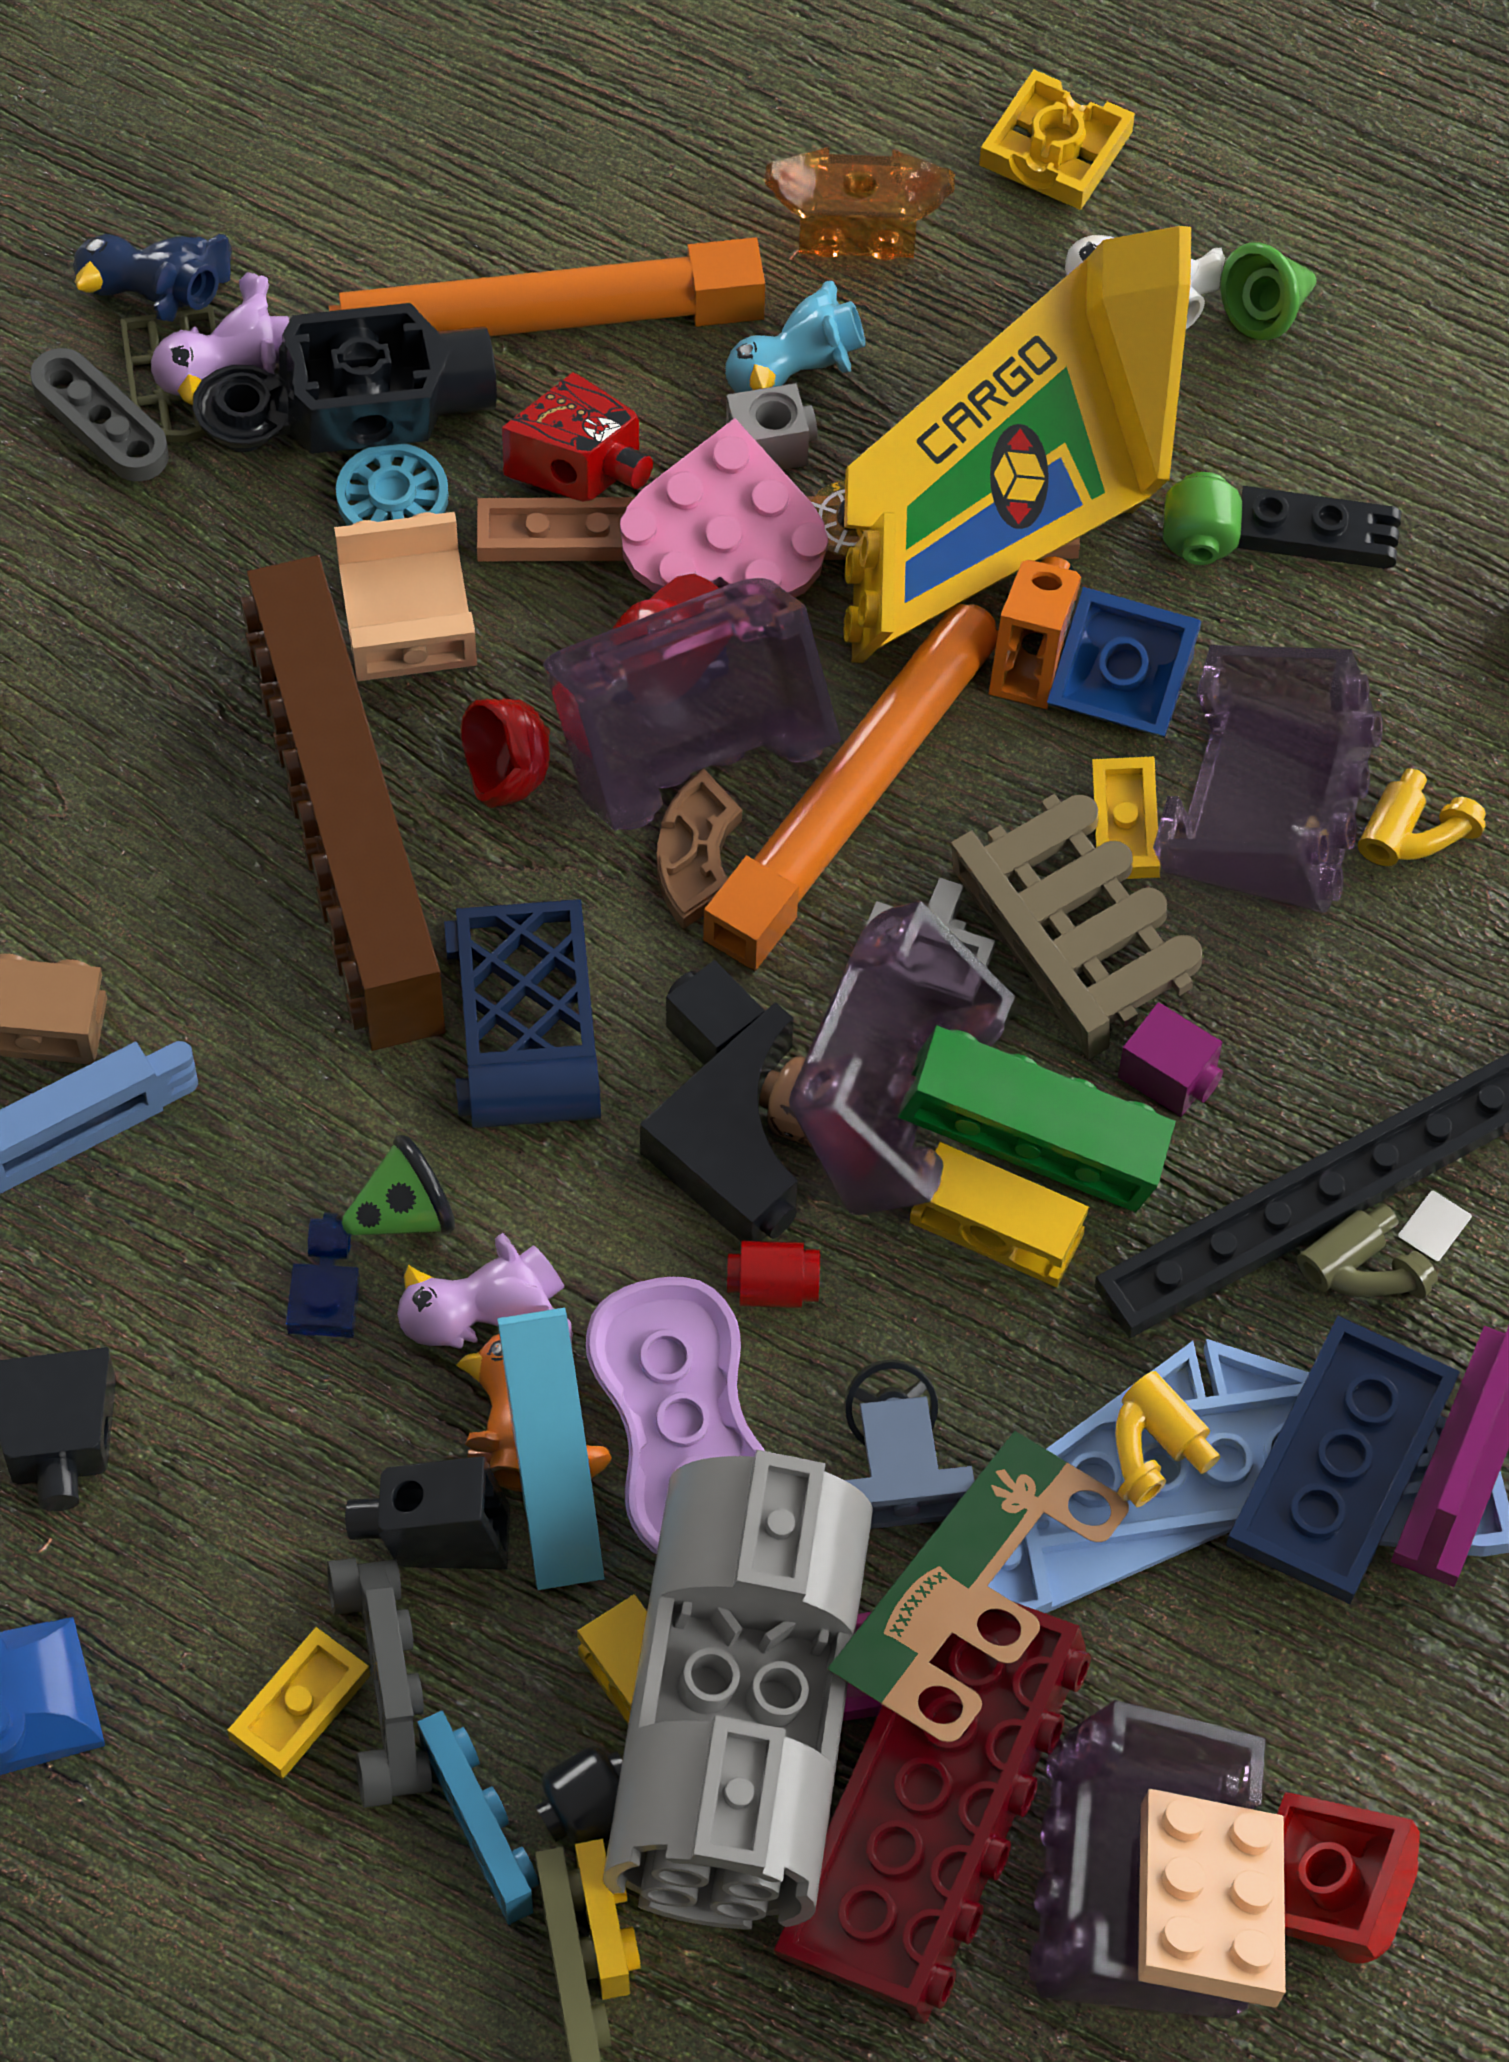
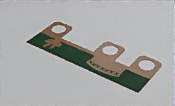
M1014 1431L827 1670L935 1738L944 1742L958 1740L981 1710V1698L974 1690L929 1663L950 1634L954 1633L999 1662L1013 1663L1017 1661L1040 1630L1039 1621L1032 1613L988 1587L989 1583L1043 1513L1090 1541L1104 1542L1110 1538L1129 1511L1128 1502L1123 1501L1114 1490L1017 1431ZM1084 1490L1100 1494L1109 1503L1111 1509L1109 1519L1105 1523L1096 1526L1079 1522L1069 1511L1068 1501L1074 1493ZM990 1609H1000L1009 1612L1020 1624L1021 1635L1019 1639L1007 1646H999L988 1642L979 1633L977 1627L979 1616ZM932 1686H942L952 1690L962 1702L963 1711L961 1716L949 1724H939L927 1719L918 1706V1698L921 1692Z

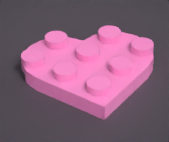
M736 418L644 487L627 506L626 512L620 521L623 559L634 578L653 592H657L677 576L694 573L708 579L716 586H722L737 599L743 601L748 597L758 601L777 600V604L786 603L805 593L820 576L828 545L825 524L812 502Z

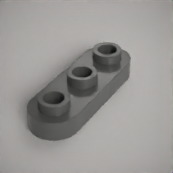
M57 348L44 352L33 362L30 377L36 399L118 476L129 481H146L156 477L164 470L168 463L169 453L166 436L162 428L83 355L71 349ZM60 384H69V386L64 389L55 388ZM98 419H107L103 424L93 423ZM138 454H144V455H145V456H143V457L133 458V456L138 455Z

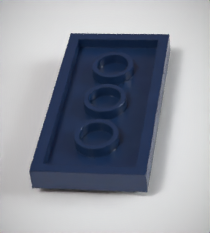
M1337 1316L1228 1536L1226 1546L1351 1604L1456 1385L1460 1371Z

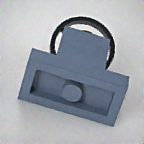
M893 1359L872 1363L853 1378L845 1395L844 1412L853 1435L866 1446L870 1477L845 1481L859 1489L872 1505L870 1529L944 1521L974 1483L972 1466L938 1470L932 1432L938 1415V1399L932 1383L916 1366L905 1361ZM885 1369L905 1370L920 1379L905 1391L896 1387H887L874 1394L859 1387L870 1375ZM926 1390L928 1391V1394H929L930 1410H929V1407H928L927 1396H925V1397H919V1396L922 1395ZM854 1397L864 1402L860 1404L864 1435L857 1428L853 1419L852 1404Z

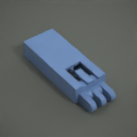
M135 1041L0 1109V1194L164 1111V1106L193 1092L198 1086V1078L191 1046L186 1042L176 1041L145 1056Z

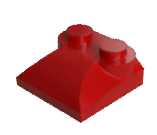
M1285 1792L1277 1812L1278 1815L1283 1816L1285 1935L1331 1947L1339 1958L1350 1963H1367L1379 1958L1389 1949L1394 1940L1417 1876L1420 1831L1412 1819Z

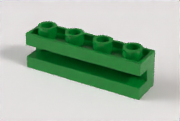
M937 1025L918 1052L911 1073L912 1076H915V1080L904 1096L898 1115L899 1119L1135 1213L1158 1187L1175 1120L1157 1114L1153 1108L1144 1103L1136 1101L1127 1102L1097 1090L1092 1083L1084 1079L1067 1078L1040 1067L1027 1056L1008 1054L980 1043L974 1036L964 1031L948 1030Z

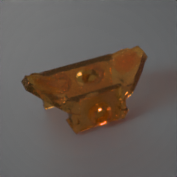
M829 147L781 161L771 162L765 168V185L774 192L782 205L800 216L799 254H816L826 258L839 255L874 256L882 260H891L897 257L914 258L917 221L934 212L946 197L955 192V174L949 168L939 167L936 164L896 150H892V156L829 154Z

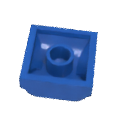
M1083 587L1047 704L1165 738L1187 669L1194 657V647L1201 627V620Z
M74 1618L54 1620L0 1632V1775L106 1746Z

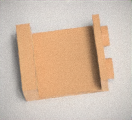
M425 512L410 518L379 522L364 520L349 526L334 527L356 682L477 666L475 629L472 612L468 610L458 550L455 512L441 514Z

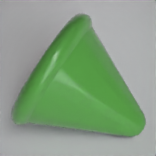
M1250 242L1241 245L1230 254L1221 274L1220 290L1225 312L1234 326L1249 338L1255 340L1278 338L1295 321L1298 310L1316 285V276L1311 270L1287 258L1270 245L1261 242Z

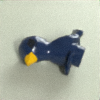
M103 234L86 240L77 249L73 263L76 275L75 284L80 291L100 296L116 295L126 291L137 292L148 300L155 302L154 310L156 311L157 319L173 322L179 307L188 306L195 310L207 307L214 299L219 283L230 281L232 247L225 234H218L209 240L202 237H171L155 242L144 249L137 250L126 239L115 235Z

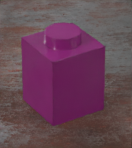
M1158 1002L1123 1046L1118 1078L1182 1117L1195 1099L1204 1103L1219 1084L1223 1070L1217 1066L1223 1042Z

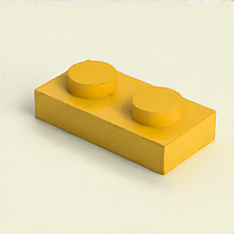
M1154 756L1092 759L1094 801L1098 806V825L1095 829L1096 848L1109 841L1122 842L1130 848L1133 856L1132 872L1126 879L1160 878Z
M315 1627L227 1730L229 1739L283 1780L371 1676L369 1666L319 1628Z
M603 1839L575 1844L577 1868L580 1870L587 1907L585 1912L589 1933L592 1935L602 2000L630 1995L628 1971L641 1969L634 1928L620 1929L615 1905L628 1902L626 1887L625 1893H612L604 1884L603 1875L606 1853Z

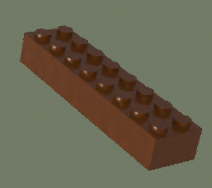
M320 555L247 571L250 596L240 598L242 614L247 629L245 632L246 644L253 668H258L261 680L258 683L266 717H271L275 732L272 733L280 767L286 769L289 780L287 790L295 819H300L303 831L301 840L309 871L314 870L318 884L315 888L324 924L329 923L333 938L330 940L337 973L339 977L344 976L348 992L345 993L352 1027L354 1031L365 1028L371 1051L445 1034L440 969Z

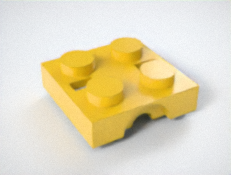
M1033 69L981 146L979 166L1081 210L1133 132L1135 113L1108 101L1103 107L1093 102L1085 106L1079 105L1071 98L1070 92L1062 89L1061 81ZM1018 125L1027 129L1032 137H1027L1013 129ZM1080 155L1086 160L1093 161V163H1086L1080 159H1077V157Z

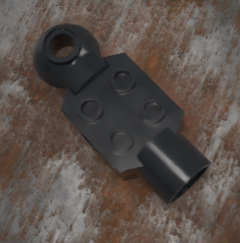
M411 303L292 315L282 334V343L279 347V374L268 373L264 369L251 365H232L217 369L202 379L194 392L193 411L199 425L207 434L227 449L235 452L256 450L275 436L290 434L310 454L429 441L436 421L441 415L487 411L496 408L497 382L491 339L485 326L437 331Z

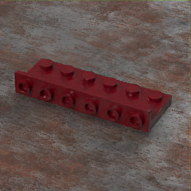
M1019 1603L1016 1604L1032 1613L1038 1619L1040 1630L1017 1661L1013 1663L999 1662L954 1633H951L929 1662L974 1690L981 1698V1710L958 1740L953 1742L941 1741L882 1705L827 1829L816 1911L809 1920L790 1927L784 1926L774 1948L778 1958L905 2008L911 2019L926 2024L933 2007L942 2009L951 1994L956 1978V1969L951 1967L961 1942L969 1945L978 1931L984 1910L983 1904L978 1903L988 1878L996 1881L1005 1868L1011 1848V1841L1007 1840L1006 1836L1015 1815L1024 1817L1032 1805L1038 1785V1779L1033 1776L1042 1752L1050 1755L1056 1748L1064 1726V1715L1059 1714L1069 1690L1075 1693L1080 1690L1090 1666L1091 1654L1085 1652L1086 1646L1079 1625ZM990 1609L983 1612L978 1618L977 1627L979 1633L992 1644L999 1646L1011 1645L1021 1635V1627L1018 1620L1007 1611ZM932 1686L926 1688L918 1698V1706L922 1714L935 1723H952L961 1716L963 1711L962 1702L958 1695L946 1687Z

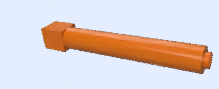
M754 237L688 244V256L340 292V305H330L329 311L411 303L437 331L485 326L489 336L690 315L694 317L695 327L764 320L765 279L758 239Z
M957 604L944 614L755 858L752 859L746 855L705 907L703 941L754 971L758 969L797 918L798 903L996 648L998 630L994 618L987 610L975 604Z

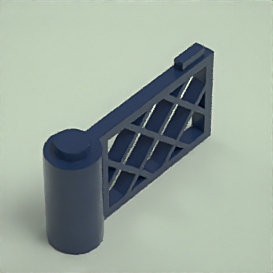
M581 899L457 908V921H445L444 926L447 960L460 959L469 1078H456L459 1117L472 1116V1128L601 1118L598 1065L595 1051ZM570 921L571 933L555 948H552L533 935L543 923ZM498 927L508 934L509 937L490 953L471 940L470 929ZM521 944L543 958L525 977L504 963ZM572 951L574 962L567 958ZM472 958L480 963L474 970ZM555 967L576 981V984L560 1000H557L537 986ZM492 972L514 987L496 1005L475 992V988ZM525 996L548 1011L530 1029L508 1015ZM577 1002L579 1014L571 1009ZM476 1010L484 1015L479 1022H477ZM559 1020H562L581 1034L582 1045L554 1047L541 1037ZM496 1024L518 1039L507 1051L480 1053L479 1041Z

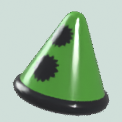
M397 1135L394 1138L393 1146L345 1212L341 1221L343 1229L347 1234L351 1235L435 1232L449 1235L455 1228V1218L451 1206L435 1173L417 1145L405 1135Z

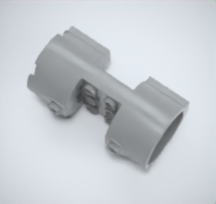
M757 1450L754 1457L722 1456L693 1461L681 1466L670 1476L603 1875L604 1884L612 1893H625V1887L640 1893L638 1908L680 1921L732 1929H751L753 1920H759L769 1915H779L778 1923L785 1927H790L809 1920L816 1911L848 1682L833 1674L827 1668L856 1632L872 1520V1505L868 1498L847 1481L824 1472L826 1463Z

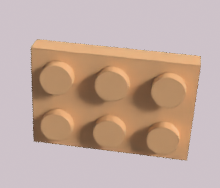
M1148 1789L1141 1803L1138 1981L1274 2008L1278 2007L1285 1994L1284 1828L1282 1815Z

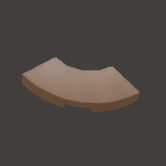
M704 768L694 775L672 799L661 822L657 843L656 862L660 890L668 909L682 929H685L704 916L705 907L727 881L728 877L721 867L720 853L726 837L742 822V809Z

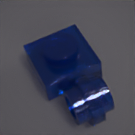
M324 1212L323 1219H310L308 1257L320 1258L319 1265L293 1263L286 1319L288 1334L354 1338L360 1274L359 1267L335 1266L336 1259H349L351 1234H347L343 1229L342 1220H339L338 1213Z

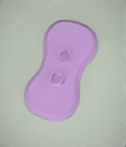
M662 1277L645 1280L625 1286L611 1293L599 1303L592 1313L586 1333V1353L591 1370L596 1380L617 1408L628 1439L629 1458L625 1483L627 1516L639 1539L655 1554H657L668 1483L670 1476L675 1470L700 1459L722 1456L754 1457L757 1450L765 1451L748 1427L739 1403L737 1376L741 1341L736 1317L726 1300L714 1288L700 1280L686 1277Z

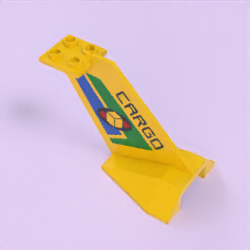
M1175 226L1102 240L1088 258L846 468L844 528L865 530L860 540L855 544V547L849 548L845 562L846 583L854 584L853 606L847 607L843 626L845 642L852 643L851 662L864 663L880 647L1016 573L1022 561H1037L1122 513H1134L1170 479L1191 285V227Z

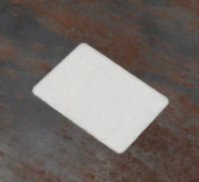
M1431 1191L1398 1236L1433 1260L1439 1261L1469 1222L1472 1215L1437 1192Z

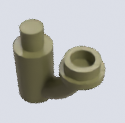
M1386 1204L1379 1205L1369 1214L1361 1210L1355 1211L1297 1256V1263L1304 1277L1312 1286L1322 1292H1326L1331 1288L1338 1293L1355 1297H1377L1409 1292L1418 1299H1424L1431 1293V1286L1438 1281L1435 1268L1418 1251H1412L1408 1255L1400 1254L1393 1259L1392 1271L1369 1272L1356 1269L1385 1247L1386 1240L1384 1235L1398 1225L1397 1216Z

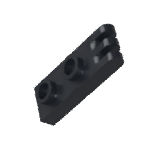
M1243 485L1241 494V536L1237 548L1389 569L1396 565L1397 550L1395 547L1398 546L1400 534L1397 528L1401 524L1402 516L1400 509L1387 505Z

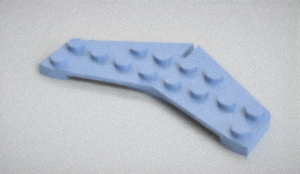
M1206 1339L1203 1350L1214 1396L1206 1397L1194 1342H1190L1152 1371H1156L1210 1429L1206 1440L1221 1456L1218 1462L1210 1470L1200 1474L1186 1458L1176 1462L1144 1428L1142 1432L1144 1463L1156 1460L1161 1466L1160 1473L1166 1479V1484L1161 1491L1141 1507H1136L1128 1500L1129 1511L1110 1538L1104 1542L1090 1541L1043 1513L989 1583L988 1587L1013 1602L1048 1613L1231 1532L1309 1372ZM1131 1387L1046 1449L1115 1492H1118L1120 1486L1125 1481L1116 1446V1421L1119 1410L1123 1406L1122 1398ZM1440 1416L1379 1545L1397 1546L1447 1420L1446 1417ZM1501 1471L1467 1555L1484 1557L1509 1553V1502ZM1078 1491L1068 1501L1070 1513L1083 1524L1091 1526L1101 1525L1110 1517L1111 1509L1109 1503L1096 1492Z

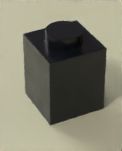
M713 960L699 972L689 971L671 986L666 996V1027L705 1066L765 1010Z

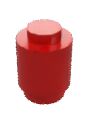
M741 1241V1254L728 1253L727 1293H740L739 1306L802 1308V1302H819L820 1249H804V1242Z

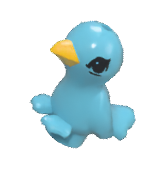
M826 281L818 291L808 296L796 307L779 335L776 337L750 336L741 340L731 350L726 361V379L733 391L739 393L782 386L792 374L800 370L821 369L834 364L837 365L842 373L850 372L851 363L847 352L865 347L864 331L854 303L850 301L839 304L836 300L837 287L834 281Z

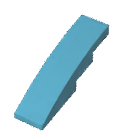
M565 1308L497 1318L512 1431L517 1452L537 1589L544 1590L603 1580L605 1578L566 1310Z

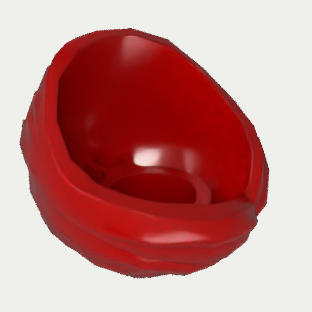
M486 698L475 700L467 707L462 717L461 741L474 793L477 799L489 808L513 804L527 798L531 792L542 784L548 770L550 760V729L544 724V721L540 718L539 713L535 711L534 707L520 699L503 698L498 700Z

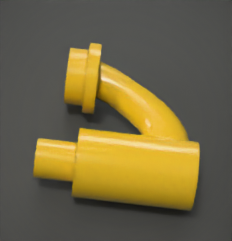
M1408 768L1404 770L1399 781L1387 784L1358 842V850L1366 859L1382 866L1395 865L1399 859L1414 860L1424 858L1441 851L1461 838L1475 839L1480 837L1485 829L1484 818L1486 812L1478 802L1470 798L1455 797L1442 808L1439 814L1440 825L1422 833H1412L1426 805V798L1422 790L1427 782V778L1419 770Z
M1152 1371L1140 1378L1122 1398L1123 1406L1119 1410L1115 1429L1116 1446L1122 1475L1125 1480L1117 1494L1123 1501L1130 1500L1136 1507H1141L1154 1498L1166 1484V1479L1160 1473L1161 1466L1156 1460L1144 1463L1142 1451V1432L1144 1428L1176 1462L1186 1458L1200 1474L1210 1470L1221 1456L1206 1440L1210 1429L1156 1371Z

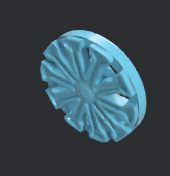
M409 444L369 447L358 452L344 465L336 483L339 513L347 526L364 521L363 518L373 513L371 521L379 522L387 521L389 516L392 517V520L402 519L404 514L409 518L425 512L441 514L445 513L448 505V482L442 466L431 454ZM394 457L403 458L401 466L391 465ZM373 462L380 468L373 472L366 464ZM422 466L426 468V471L413 476L415 469ZM350 480H360L365 485L351 484ZM432 485L438 487L436 490H423ZM350 500L361 501L355 505L348 504ZM421 506H431L432 509L426 511Z

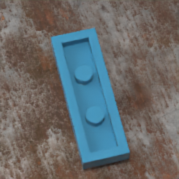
M443 1710L418 1721L420 1746L422 1750H427L430 1766L507 1924L509 1925L532 1914L531 1889L539 1885L538 1877L524 1848L521 1846L512 1851L501 1828L509 1825V1820L497 1792L493 1786L482 1791L472 1771V1768L480 1765L468 1733L464 1727L453 1731Z

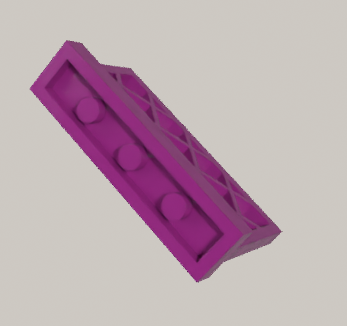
M1484 1325L1391 1559L1392 1563L1454 1588L1509 1449V1326L1505 1334Z

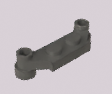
M355 1558L327 1561L328 1590L333 1615L362 1612L383 1749L356 1753L357 1778L362 1806L367 1808L392 1804V1797L432 1792V1775L427 1750L415 1751L413 1716L421 1715L424 1712L423 1694L419 1674H407L403 1651L413 1650V1634L408 1609H396L395 1600H401V1583L397 1560L357 1564Z

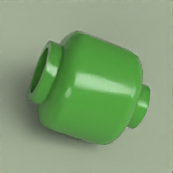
M1211 472L1192 473L1175 483L1167 491L1164 502L1162 536L1167 548L1177 556L1195 565H1208L1228 556L1237 548L1241 536L1242 499L1238 490L1223 477Z

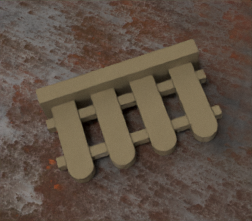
M1053 794L1042 801L1043 813L1016 829L1006 833L1003 827L999 825L987 832L990 844L985 847L973 830L952 841L953 871L1086 1057L1091 1059L1110 1048V1024L1119 1020L1123 1027L1126 1028L1138 1021V1013L1135 1009L1172 987L1179 996L1193 988V981L1190 976L1198 972L1202 965V947L1198 940L1189 935H1178L1166 942L1158 935L1155 929L1160 927L1167 918L1166 897L1155 888H1142L1131 895L1128 894L1120 883L1129 877L1133 868L1132 852L1126 844L1119 841H1109L1097 848H1094L1086 836L1092 833L1098 825V806L1096 802L1086 795H1074L1061 802ZM1070 846L1078 859L1040 880L1032 867ZM1016 878L1024 890L1017 893L1009 882L1011 879ZM1104 892L1112 906L1075 927L1066 914ZM1048 924L1058 936L1054 940H1051L1043 929ZM1139 940L1147 953L1109 974L1100 961L1132 942ZM1083 971L1093 984L1088 988L1085 987L1077 976Z

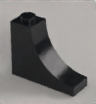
M776 1002L640 1123V1154L740 1242L762 1241L767 1236L775 1239L790 1226L797 1214L798 1180L776 1157L768 1143L759 1115V1099L764 1081L768 1073L774 1070L780 1060L792 1049L794 1017Z

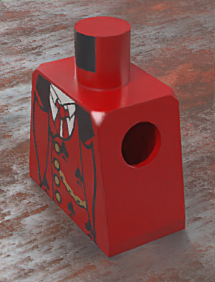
M574 372L502 427L503 472L505 476L582 502L592 501L616 481L633 489H639L648 481L653 469L652 458L639 451V418L635 411Z

